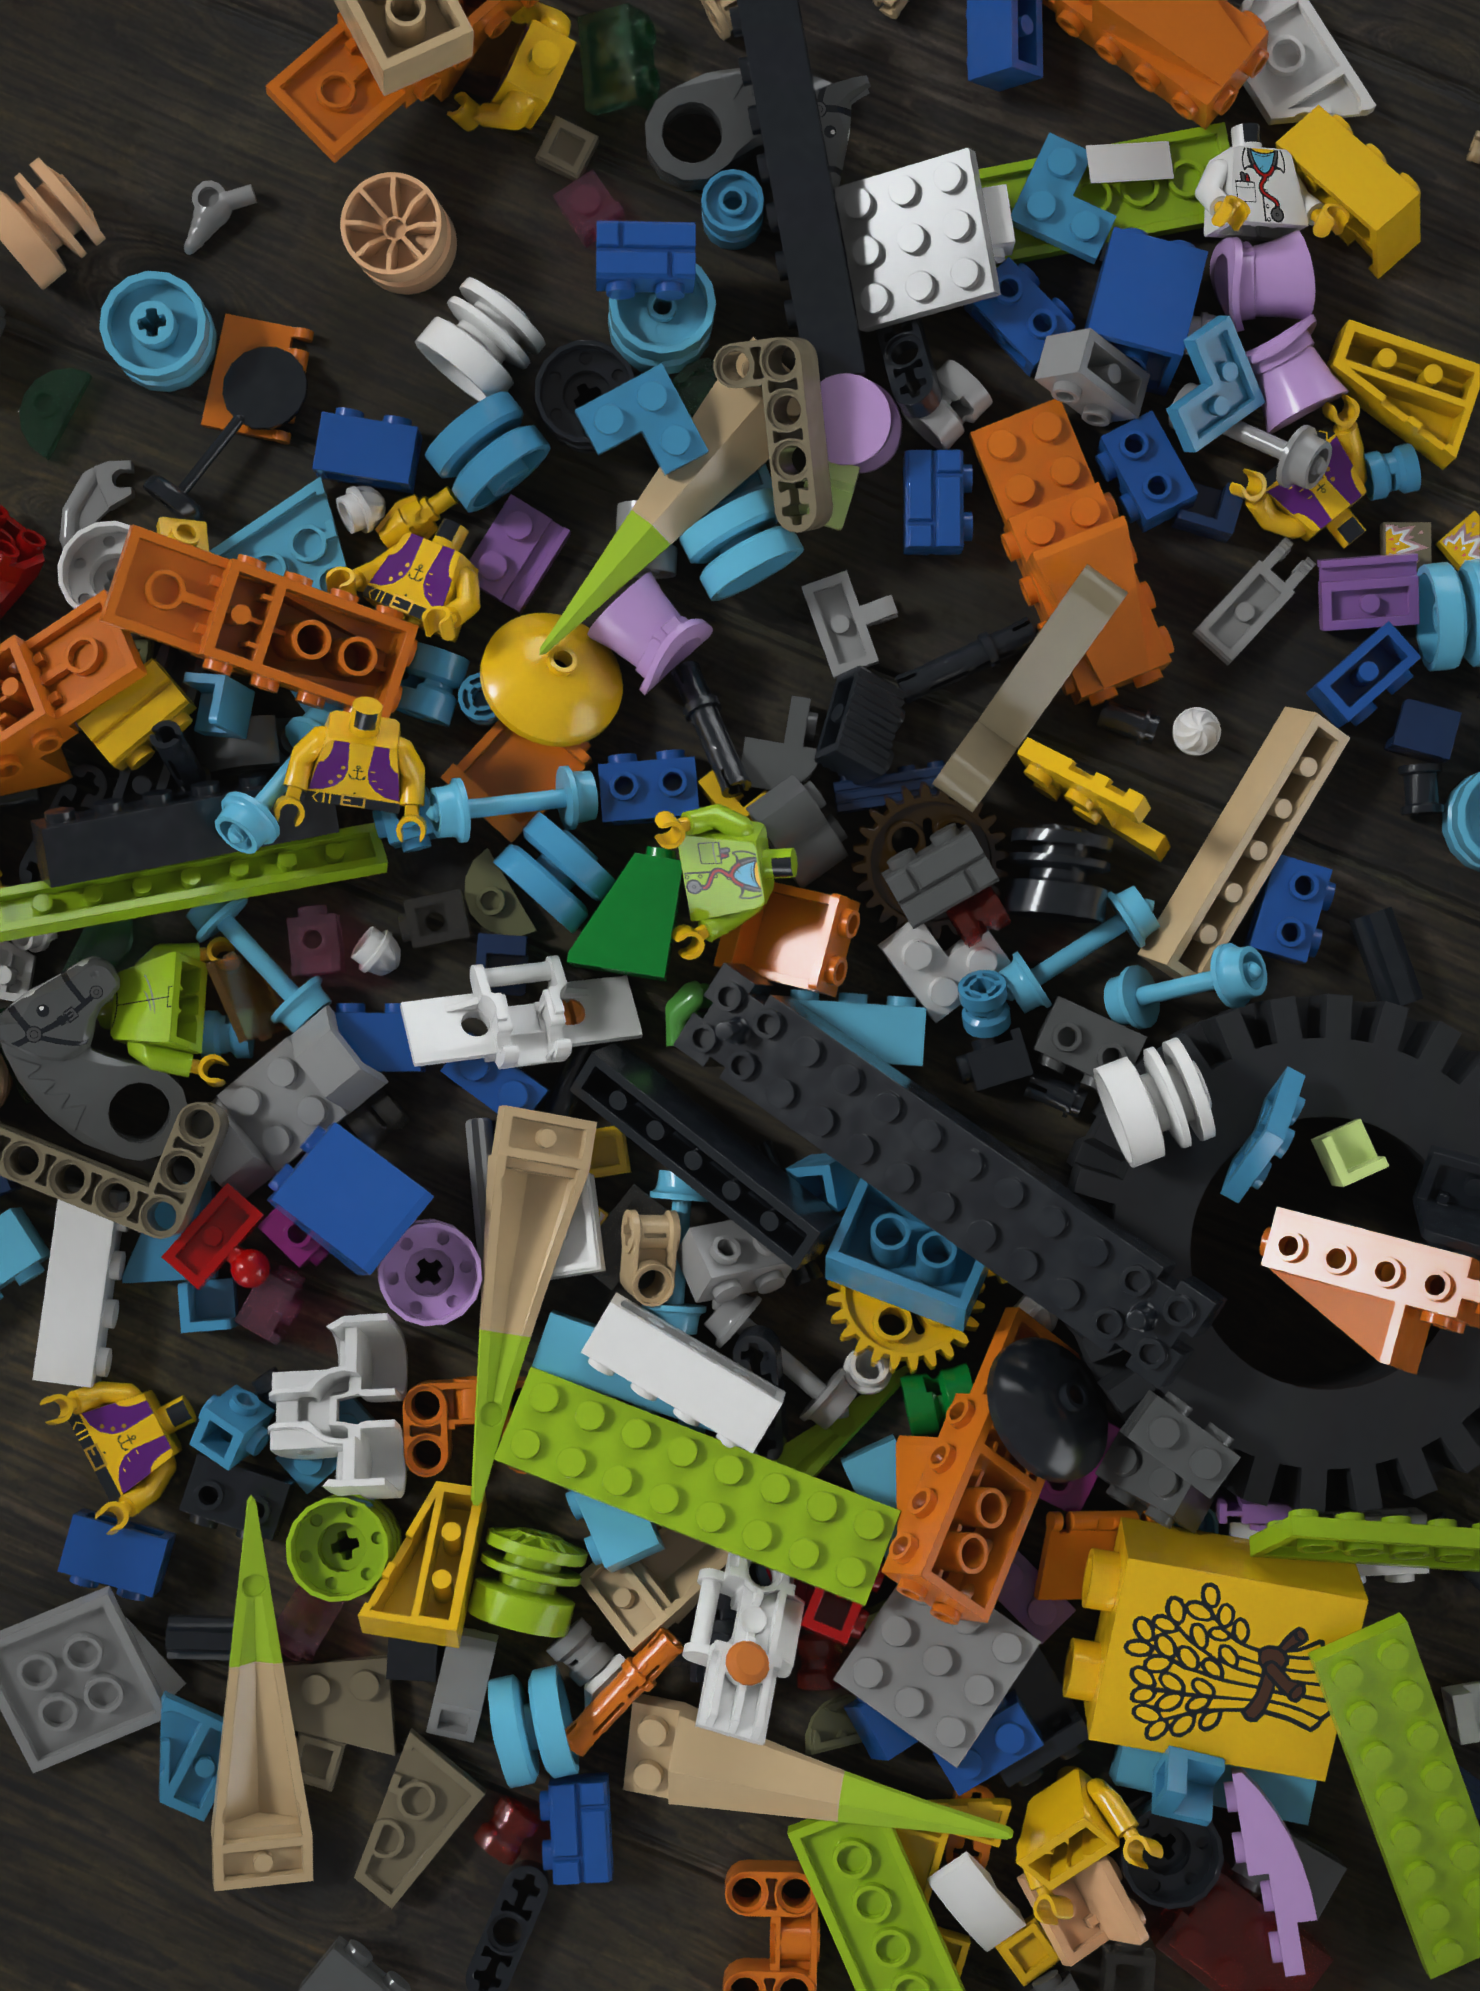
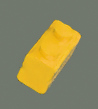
M153 658L144 664L148 673L146 676L76 721L77 725L96 745L110 764L120 771H123L128 766L131 770H136L154 755L155 751L151 748L153 745L149 738L150 734L155 735L151 730L154 725L164 720H171L176 722L183 732L193 721L189 715L197 709L166 670Z

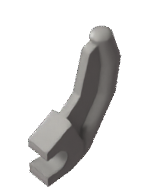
M131 460L107 461L85 471L81 475L62 509L59 538L62 548L77 531L98 522L109 511H113L135 498V490L132 487L119 488L116 486V479L120 474L134 473V463Z

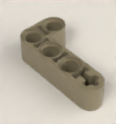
M776 337L730 343L723 346L717 352L713 364L714 373L719 382L728 388L762 386L777 521L784 529L796 533L823 527L832 516L833 502L818 357L815 348L806 339L798 337ZM787 347L792 349L796 358L795 366L791 372H787L782 365V354ZM741 353H744L749 361V371L744 378L738 374L736 369V361ZM792 397L796 398L801 407L800 417L795 423L791 421L787 414V404ZM797 447L802 449L806 457V465L801 472L796 470L792 462V454ZM808 481V487H795L797 482ZM799 504H808L810 508L809 514H800Z

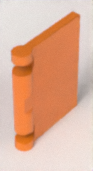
M225 314L201 425L206 428L222 431L233 418V415L227 410L222 395L223 383L231 364L244 352L258 347L280 348L291 353L303 366L306 373L310 353L302 349L292 348L293 339L311 343L314 332L306 328L291 327ZM296 416L288 423L294 424ZM242 425L236 433L281 444H290L292 436L291 433L282 430H254L245 425Z
M1146 1510L1142 1512V1521L1157 1523L1145 1515ZM1060 1511L1048 1512L1046 1515L1047 1528L1033 1596L1037 1600L1082 1599L1084 1572L1091 1548L1114 1551L1121 1517L1140 1520L1137 1511H1069L1065 1517L1066 1529H1062L1064 1519Z

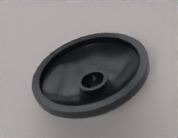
M1022 1338L1003 1348L995 1357L989 1371L987 1400L994 1427L1009 1453L1029 1472L1051 1482H1072L1092 1472L1101 1461L1106 1449L1108 1416L1101 1390L1091 1372L1069 1350L1045 1338Z

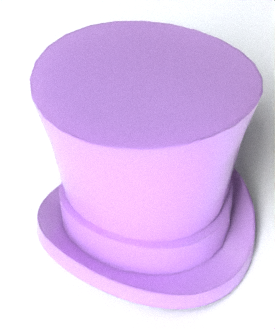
M1296 230L1275 240L1252 246L1247 241L1242 242L1239 237H1226L1215 247L1210 261L1211 284L1226 316H1231L1237 332L1244 331L1242 321L1254 320L1255 317H1284L1303 320L1312 314L1315 303V276L1311 256L1301 232Z
M1314 314L1291 326L1268 342L1245 352L1265 399V403L1261 405L1267 433L1273 434L1319 409L1326 402L1330 403L1340 398L1343 393L1347 394L1349 392L1331 372L1313 347L1314 341L1311 334L1317 324Z
M851 373L836 374L822 380L820 385L828 461L839 465L860 467L859 474L875 471L887 464L898 450L902 438V418L893 397L877 383L863 376Z
M650 571L632 584L596 619L588 631V637L610 648L637 667L636 672L644 678L639 690L646 695L674 667L707 640L712 634L713 628L703 619L688 620L686 617L680 616Z

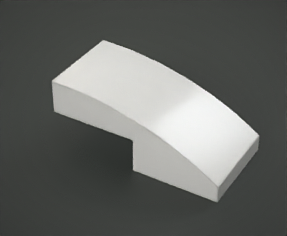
M967 1851L927 1878L929 1885L939 1899L986 1952L1026 1926L1020 1910L997 1889L990 1873Z

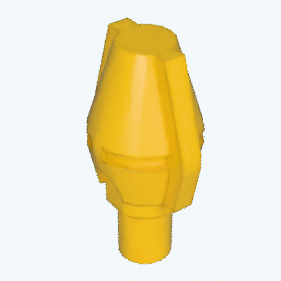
M448 486L430 498L425 496L419 499L416 494L397 501L375 530L387 548L397 544L406 533H413L429 539L439 528L436 521L440 519V514L458 503V500Z

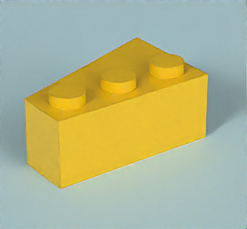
M1318 105L1275 142L1276 149H1286L1292 155L1295 171L1312 196L1324 205L1336 203L1343 206L1349 212L1350 219L1342 235H1339V237L1347 246L1354 240L1357 241L1373 259V264L1368 269L1377 279L1383 276L1421 242V191L1419 186L1408 174L1401 173L1399 175L1393 170L1376 146L1371 143L1365 145L1355 137L1351 127L1341 116L1337 114L1331 116Z
M1349 319L1337 334L1327 363L1328 368L1349 390L1345 395L1356 400L1361 409L1406 443L1412 444L1415 450L1444 470L1456 459L1480 389V364Z
M436 1481L407 1530L406 1538L392 1562L389 1561L384 1569L381 1581L368 1603L365 1602L358 1614L362 1633L460 1648L487 1512L486 1492L482 1502L475 1506L471 1501L472 1486Z

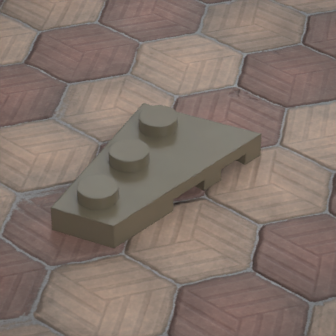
M387 1655L283 1663L294 1731L393 1756L396 1755L397 1744L392 1680L386 1679Z
M411 1728L399 1762L354 1876L358 1882L391 1909L487 1791V1789L413 1728Z

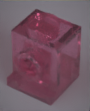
M326 905L297 908L298 917L287 918L292 976L304 978L346 973L340 915L336 913L327 914ZM311 931H318L322 936L320 946L315 949L308 948L305 943L306 935Z
M280 1265L277 1271L270 1267L267 1280L262 1285L251 1290L234 1321L275 1345L284 1342L288 1333L280 1328L283 1323L290 1327L302 1309L305 1301L298 1298L304 1288L302 1285L306 1279L283 1265Z

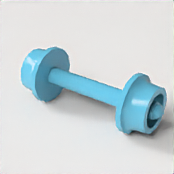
M311 708L303 716L293 717L285 726L286 737L290 745L294 747L315 726H325L330 712L324 709ZM290 757L255 798L245 793L234 791L229 792L221 801L222 812L215 820V828L222 839L232 848L242 853L253 854L263 844H272L280 835V827L270 810L276 800L287 791V787L283 783Z
M559 766L556 773L555 790L468 799L467 791L461 778H451L448 785L430 789L429 809L426 815L431 819L432 828L437 838L455 837L459 843L468 842L472 818L558 809L565 829L574 830L578 823L596 819L600 793L597 791L596 782L591 771H572L569 766Z
M1134 885L1118 894L1110 891L1108 892L1107 900L1116 915L1032 969L1028 967L1018 951L1012 954V962L998 972L1006 980L1007 1000H1015L1024 1014L1038 1006L1048 1008L1052 1006V1003L1041 985L1126 930L1139 948L1145 946L1146 937L1160 927L1152 912L1155 901L1147 898L1144 899Z
M248 898L191 908L186 918L197 930L196 940L199 943L205 942L220 931L284 1000L270 1018L274 1024L280 1022L294 1033L325 1006L331 1004L332 1000L321 987L323 980L319 975L313 977L299 988L235 919L247 904Z
M1232 943L1221 944L1213 951L1210 971L1155 983L1153 977L1145 968L1139 965L1126 967L1119 976L1110 978L1104 988V1003L1109 1017L1114 1022L1123 1026L1132 1025L1137 1029L1150 1028L1156 1023L1160 1012V1002L1211 990L1216 991L1218 997L1226 1006L1232 1009L1245 1007L1250 998L1260 996L1265 991L1267 986L1266 965L1261 954L1252 946L1238 947Z
M659 1170L657 1186L653 1191H650V1197L672 1200V1210L677 1211L680 1219L681 1243L690 1228L691 1202L709 1201L670 1170ZM676 1258L675 1287L669 1300L655 1307L642 1304V1308L686 1334L694 1335L698 1332L700 1316L706 1313L707 1306L684 1303L686 1279Z

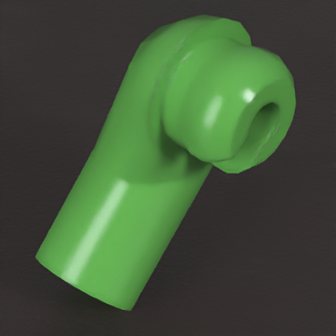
M698 981L688 982L667 1002L665 1008L666 1047H675L673 1044L693 1012L711 1007L713 1002L704 996L710 986L709 984H700Z

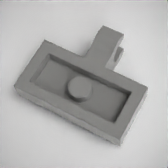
M847 570L801 586L833 678L836 679L838 675L859 665L867 668L878 664L879 660L867 627L898 617V611L892 595L859 606Z

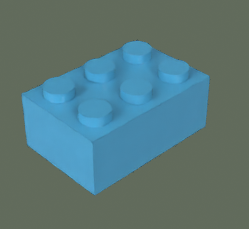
M861 1178L825 1259V1279L962 1332L965 1329L989 1271L986 1266Z

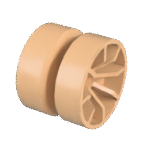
M380 173L361 182L348 196L341 214V236L349 254L378 286L396 294H417L434 287L446 276L456 256V231L450 217L424 183L404 173Z

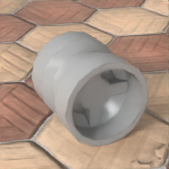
M580 1617L570 1625L567 1636L557 1637L546 1650L556 1662H563L570 1668L569 1677L579 1687L595 1676L615 1654L605 1642H597L591 1635L592 1627L583 1617Z

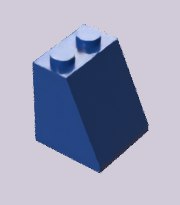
M1114 227L1106 247L1084 329H1093L1150 374L1146 392L1165 396L1183 357L1185 349L1183 340L1188 337L1208 251L1198 249L1187 241H1167L1152 237L1141 229Z
M338 1123L330 1124L326 1130L318 1125L301 1144L300 1148L306 1154L293 1168L286 1163L270 1181L268 1186L274 1192L267 1201L358 1276L371 1275L434 1196Z

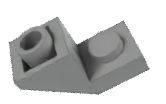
M463 1628L460 1648L445 1647L426 1733L474 1743L499 1635L482 1632L473 1628Z

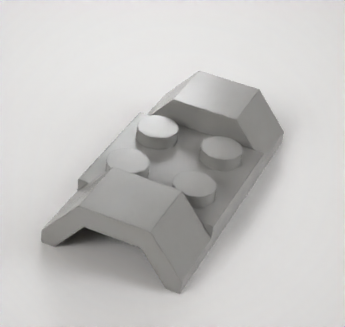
M329 1005L320 1010L291 1036L286 1037L211 1101L224 1109L229 1120L228 1132L211 1171L212 1177L219 1186L224 1187L226 1183H229L245 1198H248L274 1177L286 1163H291L304 1152L300 1148L301 1144L318 1125L326 1130L330 1124L341 1122L389 1082L382 1073L360 1060L339 1033L335 1012ZM201 1110L192 1119L193 1131L202 1138L210 1135L214 1127L213 1118L210 1113Z

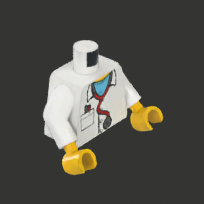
M1243 123L1231 128L1232 147L1208 162L1195 190V197L1205 208V237H1239L1243 240L1271 241L1296 230L1300 231L1309 225H1314L1313 233L1317 237H1327L1331 230L1335 235H1342L1350 219L1349 212L1343 206L1336 203L1324 205L1312 196L1295 171L1292 155L1286 149L1263 148L1260 126L1257 123Z

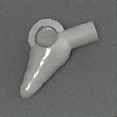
M209 180L201 182L192 193L194 205L193 218L184 244L185 253L191 255L201 248L228 221L232 210L257 203L251 184L225 191L219 183Z

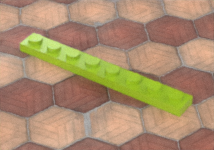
M375 823L340 828L337 833L260 847L253 854L239 851L53 888L49 887L44 881L0 888V942L387 873L388 860Z

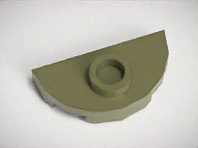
M487 848L473 860L465 877L464 897L470 914L484 929L495 934L527 936L538 932L502 870L493 863L495 858Z
M840 1694L824 1702L812 1715L805 1733V1754L813 1755L862 1742L844 1709V1706L857 1699L855 1695Z

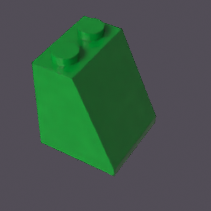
M647 846L646 854L634 853L569 950L567 963L572 967L667 982L674 942L672 932L677 924L684 881L681 861L677 860L676 851Z

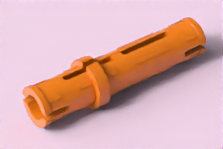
M661 1627L651 1641L634 1658L629 1656L621 1664L622 1670L613 1681L565 1729L571 1751L583 1757L594 1742L611 1727L636 1698L644 1691L650 1692L657 1684L655 1679L683 1652L684 1647L681 1646L682 1644L677 1637L666 1628Z

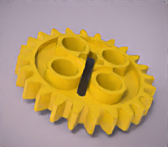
M830 1280L827 1281L829 1286L839 1290V1292L827 1296V1305L841 1308V1310L832 1315L831 1324L846 1323L847 1327L840 1336L841 1342L856 1338L858 1343L853 1355L857 1357L867 1349L873 1352L870 1364L872 1367H875L884 1357L889 1359L890 1373L896 1371L900 1361H906L910 1374H915L918 1360L922 1359L930 1370H934L937 1365V1353L950 1362L954 1357L951 1343L965 1348L969 1343L967 1336L962 1331L916 1314V1317L923 1327L924 1333L917 1334L912 1324L910 1311ZM984 1283L979 1294L983 1293L985 1289ZM976 1300L971 1314L982 1313L985 1304ZM884 1315H896L902 1320L904 1331L899 1335H888L881 1330L878 1320ZM970 1316L964 1330L976 1332L979 1323Z

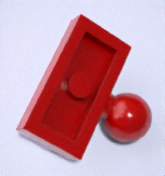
M226 1183L162 1255V1258L198 1290L205 1286L226 1261L231 1264V1275L237 1284L245 1288L258 1287L267 1280L270 1274L269 1260L261 1251L256 1249L244 1250L240 1245L266 1215L234 1187Z

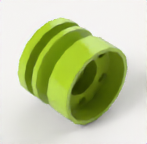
M334 1494L306 1507L294 1520L286 1540L287 1564L295 1581L310 1595L328 1602L350 1601L378 1586L384 1569L389 1561L392 1562L402 1545L401 1528L393 1511L380 1499H365L361 1495L337 1496ZM346 1532L349 1538H357L359 1541V1546L352 1550V1554L349 1549L341 1550L339 1541L346 1537Z
M526 1527L488 1528L485 1541L502 1551H484L481 1554L480 1560L483 1564L500 1572L499 1577H478L475 1579L467 1611L480 1620L517 1632L552 1638L567 1636L575 1603L565 1595L556 1592L557 1586L577 1587L581 1584L582 1577L577 1572L563 1566H585L588 1552L574 1544L568 1543L557 1535Z

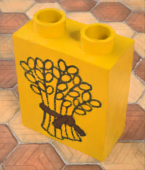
M1121 1517L1114 1551L1091 1548L1087 1558L1082 1586V1607L1100 1610V1616L1094 1641L1072 1638L1070 1641L1063 1674V1697L1084 1701L1089 1740L1164 1753L1170 1745L1225 1759V1764L1325 1782L1337 1731L1308 1653L1362 1629L1369 1600L1358 1568L1353 1563L1250 1557L1249 1539L1199 1530L1194 1534L1182 1527L1172 1526L1171 1529H1168L1159 1523Z

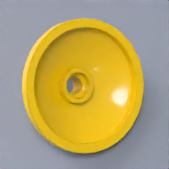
M532 613L510 620L501 626L488 642L480 664V682L485 699L491 710L505 726L527 740L554 747L573 746L587 742L608 727L619 709L623 694V681L617 659L610 648L588 637L590 628L582 623L549 652L540 655V647L562 615ZM554 660L563 662L567 667L558 666Z

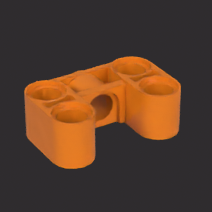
M477 1376L425 1380L419 1382L407 1392L403 1401L404 1458L409 1470L417 1476L431 1477L441 1472L452 1456V1429H456L459 1426L475 1425ZM526 1376L518 1377L515 1390L523 1387ZM429 1391L436 1395L440 1404L436 1415L424 1416L418 1412L415 1407V1397L418 1392ZM512 1400L503 1426L502 1437L514 1410ZM429 1440L438 1445L441 1451V1459L437 1464L428 1465L419 1460L416 1454V1447L420 1441ZM508 1466L511 1470H513L516 1473L527 1474L525 1472Z
M742 1860L736 1862L730 1867L725 1878L726 1903L738 1915L770 1917V1958H741L730 1963L724 1972L723 1991H734L731 1987L732 1984L739 1978L744 1977L751 1978L757 1983L758 1988L756 1991H782L780 1988L783 1983L793 1978L800 1979L806 1984L807 1989L805 1991H816L817 1962H819L820 1916H818V1903L800 1862L795 1860ZM742 1878H751L758 1882L760 1890L754 1896L746 1898L738 1895L733 1886ZM792 1879H800L808 1884L809 1890L801 1898H790L782 1890L785 1883Z

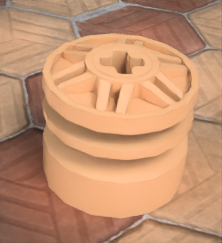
M38 157L29 166L43 182L40 186L34 189L24 176L18 173L14 179L25 197L18 204L0 190V240L38 286L44 290L67 271L56 251L64 244L74 254L83 258L87 253L75 239L74 235L82 229L96 246L106 238L99 229L93 214L94 212L63 174H59L47 166Z

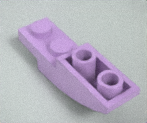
M1242 1767L1231 1768L1233 1781L1223 1782L1228 1813L1238 1811L1241 1826L1240 1832H1232L1236 1863L1246 1862L1248 1876L1269 1874V1880L1260 1881L1264 1912L1275 1911L1278 1931L1268 1932L1273 1963L1283 1962L1285 1977L1305 1975L1297 1923L1317 1920L1301 1857L1285 1823L1260 1786Z

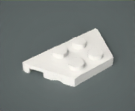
M1244 0L1239 10L1241 12L1247 10L1257 15L1269 31L1267 44L1269 58L1262 70L1254 78L1251 79L1249 77L1243 84L1268 125L1299 122L1318 105L1331 116L1337 114L1342 118L1367 116L1374 111L1376 107L1375 102L1309 0Z

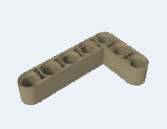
M1087 564L932 785L973 812L1128 592Z
M195 1102L182 1108L176 1118L151 1182L0 1122V1176L150 1237L163 1239L176 1236L185 1231L191 1223L228 1132V1115L221 1106L212 1102ZM200 1110L210 1113L214 1121L212 1132L205 1138L196 1135L192 1128V1119ZM27 1146L36 1151L39 1159L36 1170L31 1174L23 1171L19 1164V1155ZM181 1156L191 1159L195 1166L194 1177L187 1184L177 1180L173 1172L174 1163ZM71 1165H76L84 1173V1185L78 1192L68 1189L64 1181L65 1172ZM117 1183L124 1185L130 1192V1203L123 1211L113 1207L109 1198L110 1190ZM161 1202L169 1203L176 1211V1221L170 1229L162 1228L155 1220V1210Z

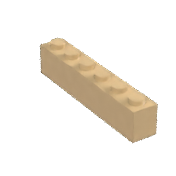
M1285 706L1157 920L1160 927L1145 940L1146 945L1139 950L1137 955L1174 979L1210 971L1213 951L1218 945L1229 943L1350 740L1349 736L1316 712Z

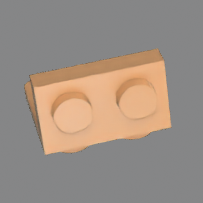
M1108 1854L1052 1890L1054 1895L1068 1897L1072 1902L1074 1911L1073 1917L1069 1920L1058 1918V1925L1041 1923L1064 1966L1072 1967L1109 1940L1142 1945L1149 1940L1148 1932L1144 1927L1146 1924L1145 1915L1139 1905L1128 1897L1120 1882L1123 1878L1121 1870L1114 1859ZM1023 1873L1016 1879L1033 1908L1038 1893L1036 1890L1031 1891L1026 1876Z

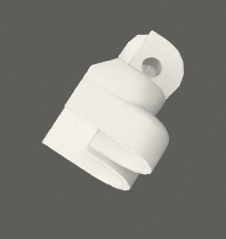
M388 1313L342 1316L326 1326L335 1338L338 1351V1367L327 1370L272 1372V1391L269 1392V1401L276 1403V1423L268 1426L270 1451L275 1455L289 1459L312 1460L337 1457L336 1479H328L322 1486L328 1492L337 1496L361 1495L365 1499L402 1498L406 1487L407 1465L404 1458L403 1430L400 1424L395 1419L363 1421L359 1424L340 1422L339 1403L340 1401L362 1397L367 1402L374 1403L404 1401L408 1387V1354L405 1337L401 1328Z

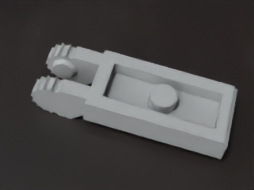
M1287 537L1279 543L1263 562L1259 560L1192 633L1227 666L1295 593L1293 589L1316 565L1309 557L1301 560L1291 571L1292 575L1285 582L1270 569L1277 562H1281L1291 551L1294 543Z

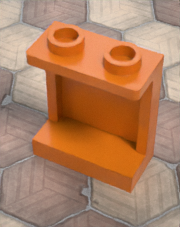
M498 720L457 766L453 763L440 778L447 785L450 783L451 778H461L464 782L468 799L555 790L556 773L559 766H569L572 771H586L593 761L586 752L591 745L588 742L565 747L538 744L517 735ZM541 810L539 812L545 815L549 810ZM538 811L483 818L510 843L518 845L524 838L522 829Z
M774 882V889L763 909L736 929L721 936L713 966L721 968L723 963L745 964L769 982L836 997L838 987L844 982L847 974L848 964L846 956L850 941L859 929L860 914L858 911L860 903L840 894L833 893L830 895Z

